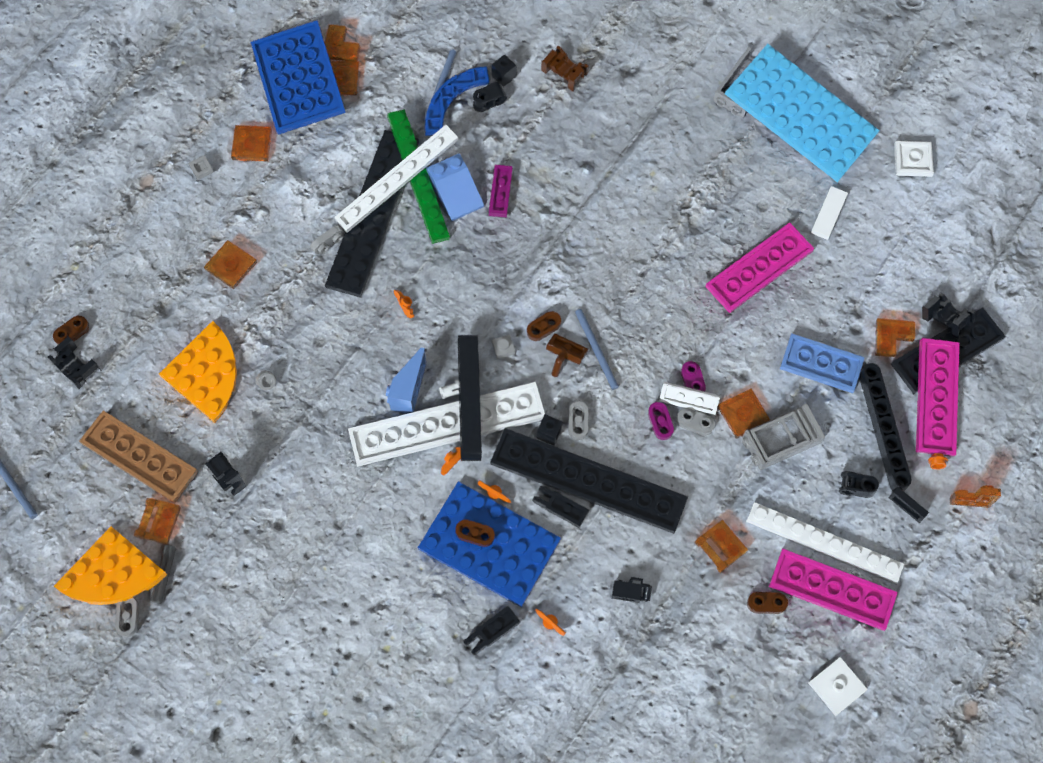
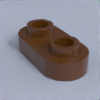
M550 311L529 323L527 326L528 338L532 341H540L558 330L561 326L560 315L557 312ZM553 321L555 324L550 325L548 322ZM539 331V334L536 335L533 332Z
M80 315L74 316L57 328L53 333L55 343L59 345L67 338V335L73 342L88 332L90 327L87 319Z
M461 520L455 528L456 535L460 540L481 547L490 546L495 539V533L491 527L470 520ZM468 529L469 533L463 534L462 530ZM488 535V539L483 540L481 536Z
M754 592L747 599V607L753 613L781 614L788 607V599L779 592ZM755 599H760L761 604H756ZM779 599L782 605H777L775 600Z

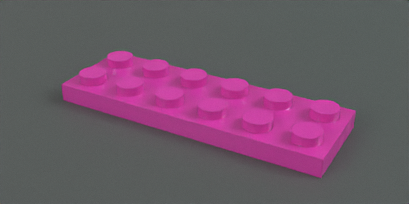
M789 222L706 283L705 287L731 313L812 253L814 247Z
M920 339L916 452L927 454L941 453L945 456L956 455L959 342Z
M783 548L769 587L883 631L887 628L898 593Z

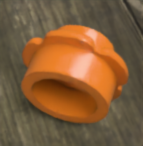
M941 453L932 454L928 459L932 469H943L948 461V458L944 457Z

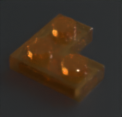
M329 24L325 39L329 58L331 60L357 62L360 44L344 42L347 32L346 26Z
M877 318L875 356L895 357L896 340L910 342L915 340L914 321Z
M985 485L980 487L975 493H968L967 490H957L950 496V505L990 508L1001 497V489Z

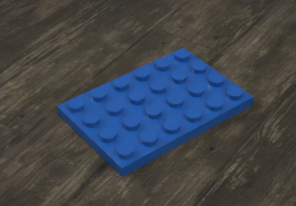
M317 20L251 41L278 135L346 113Z
M458 481L419 544L418 550L522 608L560 543L561 538ZM461 520H470L487 525L494 530V542L488 547H481L462 541L456 535V525ZM463 529L462 533L468 534L469 530ZM482 535L481 539L487 540L488 535Z

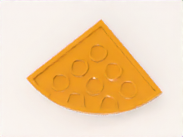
M212 321L159 375L216 423L226 410L232 392L235 390L237 377L236 360L226 335Z
M110 526L53 587L73 600L87 602L88 604L107 605L127 601L145 590H150L168 574Z

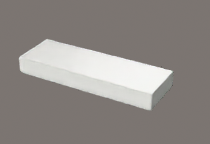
M832 186L830 187L811 231L812 234L828 240L847 197V192Z
M664 382L659 401L715 415L720 395Z

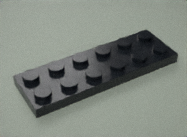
M982 307L975 312V322L973 324L970 323V325L967 324L959 331V338L952 336V328L949 327L931 339L959 342L960 367L1003 341L1006 336ZM919 346L891 363L913 394L918 392Z

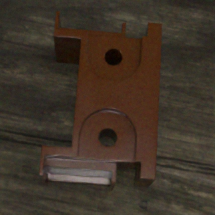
M557 46L556 51L551 49V52L541 61V71L547 74L552 70L567 80L568 89L574 92V85L581 77L584 79V75L587 76L589 65L580 62L578 64L573 63L568 58L567 53L560 46Z

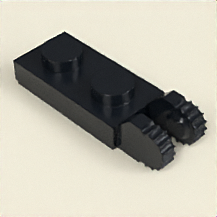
M540 486L539 492L549 497V502L537 496H534L532 501L550 513L580 528L589 513V509L556 491L553 492L544 486Z
M507 606L475 629L476 631L463 642L467 646L480 636L483 642L471 651L473 655H476L485 649L486 646L489 647L519 625L520 620L511 608Z

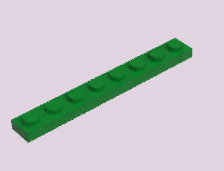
M405 109L387 113L402 161L418 148ZM424 168L410 180L431 243L435 244L449 240L450 235L427 170Z

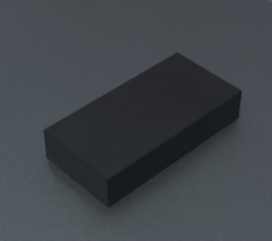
M899 487L889 496L890 500L919 524L929 513Z

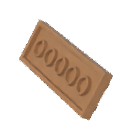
M104 410L79 440L82 445L173 503H176L198 473L196 468Z

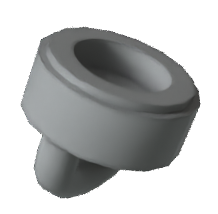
M264 370L257 375L255 382L260 389L270 390L276 384V377L272 372Z

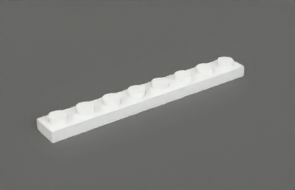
M447 125L442 127L334 217L335 220L348 233L457 142L458 136Z
M755 502L746 521L895 584L899 581L904 564Z

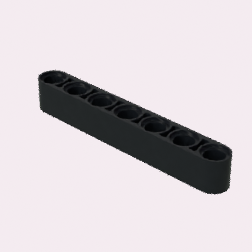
M458 335L461 461H481L478 335Z
M869 363L865 365L859 377L886 476L892 491L897 487L905 491L912 482L911 474L881 369L877 364ZM866 372L872 373L874 377L868 376ZM874 389L879 394H874L871 390ZM876 407L882 408L884 412H879ZM881 425H886L889 430H884ZM886 443H891L894 449L889 448ZM891 461H896L899 467L894 466ZM897 479L902 480L904 485L898 484Z

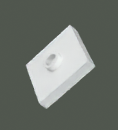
M895 141L896 175L933 176L931 142Z
M841 657L808 683L835 716L868 690Z

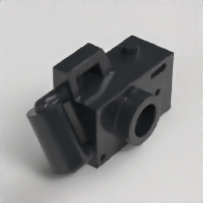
M631 577L629 582L614 580L611 599L640 603V601L647 602L651 598L652 586L643 583L642 578ZM633 580L641 582L640 584L633 583ZM642 587H644L643 597H641Z

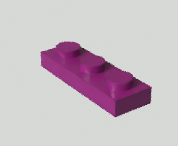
M494 166L489 216L507 218L513 166Z

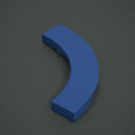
M487 66L468 69L459 75H455L437 90L427 110L425 136L434 135L443 127L444 116L448 107L460 94L474 87L489 85Z

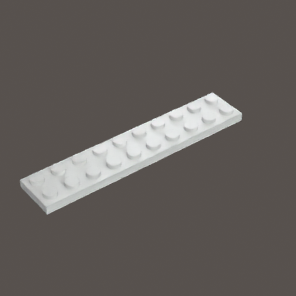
M536 382L480 396L481 435L501 431L504 428L509 429L541 421L545 414ZM459 401L348 428L357 467L460 441Z

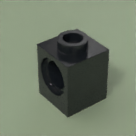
M505 54L491 64L492 77L503 87L516 78L517 65Z
M544 414L537 430V439L555 446L562 430L563 421Z

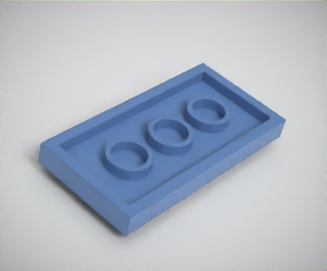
M791 333L780 369L854 393L865 357Z

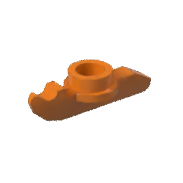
M394 290V295L405 315L413 318L415 315L413 314V309L410 308L412 300L408 296H404L401 291Z
M460 447L456 448V452L450 451L446 454L444 458L446 462L441 468L443 476L461 459Z
M481 480L478 481V485L487 491L491 499L499 498L503 502L511 503L510 499L502 494L499 486H489Z
M535 609L538 616L543 619L545 628L554 629L562 636L566 634L557 625L558 620L554 615H546L541 610Z

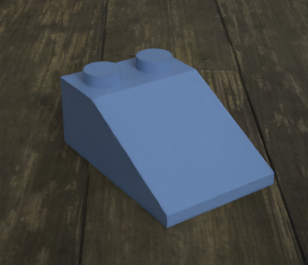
M460 153L427 167L431 185L451 221L484 207L468 167Z
M420 348L392 379L391 385L387 386V403H389L391 411L406 414L414 412L427 364L425 348Z

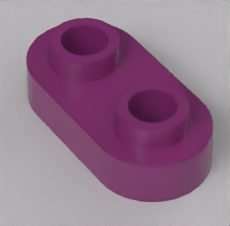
M693 361L684 363L681 369L684 386L694 389L693 386L698 385L700 389L696 390L705 392L706 385L700 366ZM688 368H693L694 372L688 371Z
M661 402L651 404L648 410V417L654 434L660 440H668L674 431L668 409ZM658 411L661 415L656 416L654 412ZM665 429L667 433H661L660 430Z

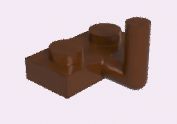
M554 333L546 346V350L558 355L551 375L553 377L559 376L565 358L580 365L587 355L588 348Z

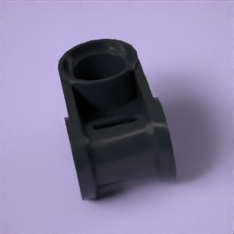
M493 82L486 87L477 89L473 93V109L475 111L484 112L503 104L508 97L499 82Z
M851 471L841 472L842 484L839 488L840 494L871 498L875 495L879 482L874 476L857 474ZM864 484L871 485L873 490L866 489Z

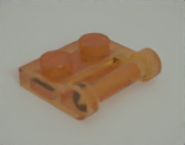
M147 498L138 529H135L134 536L168 545L181 507L180 505ZM157 507L158 509L150 532H147L146 529L153 509Z
M723 520L694 542L715 563L719 573H722L748 552V549ZM709 538L727 557L724 562L706 542Z

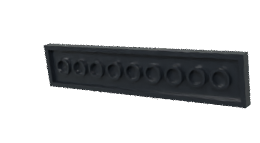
M384 130L359 196L402 161L392 131ZM415 138V140H416V142H417V145H418V144H419V139H418V138ZM402 188L348 233L345 231L325 283L326 288L361 298Z
M504 428L490 462V465L675 534L688 499L686 495Z

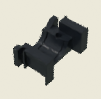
M940 293L939 297L934 295L927 304L922 306V319L927 322L932 318L952 328V336L959 338V331L967 324L970 325V323L973 324L975 322L976 311L964 309L963 312L958 311L953 307L951 301L943 293Z
M67 335V338L53 348L58 355L55 358L49 355L48 359L80 389L82 387L80 385L82 380L87 382L85 379L97 368L100 371L101 369L93 359L84 364L73 353L77 346Z
M222 451L205 463L213 473V478L224 491L233 487L231 494L235 496L246 487L239 472L235 471Z

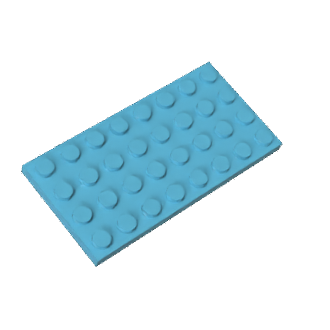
M769 44L761 50L725 92L726 96L836 182L842 178L880 131Z

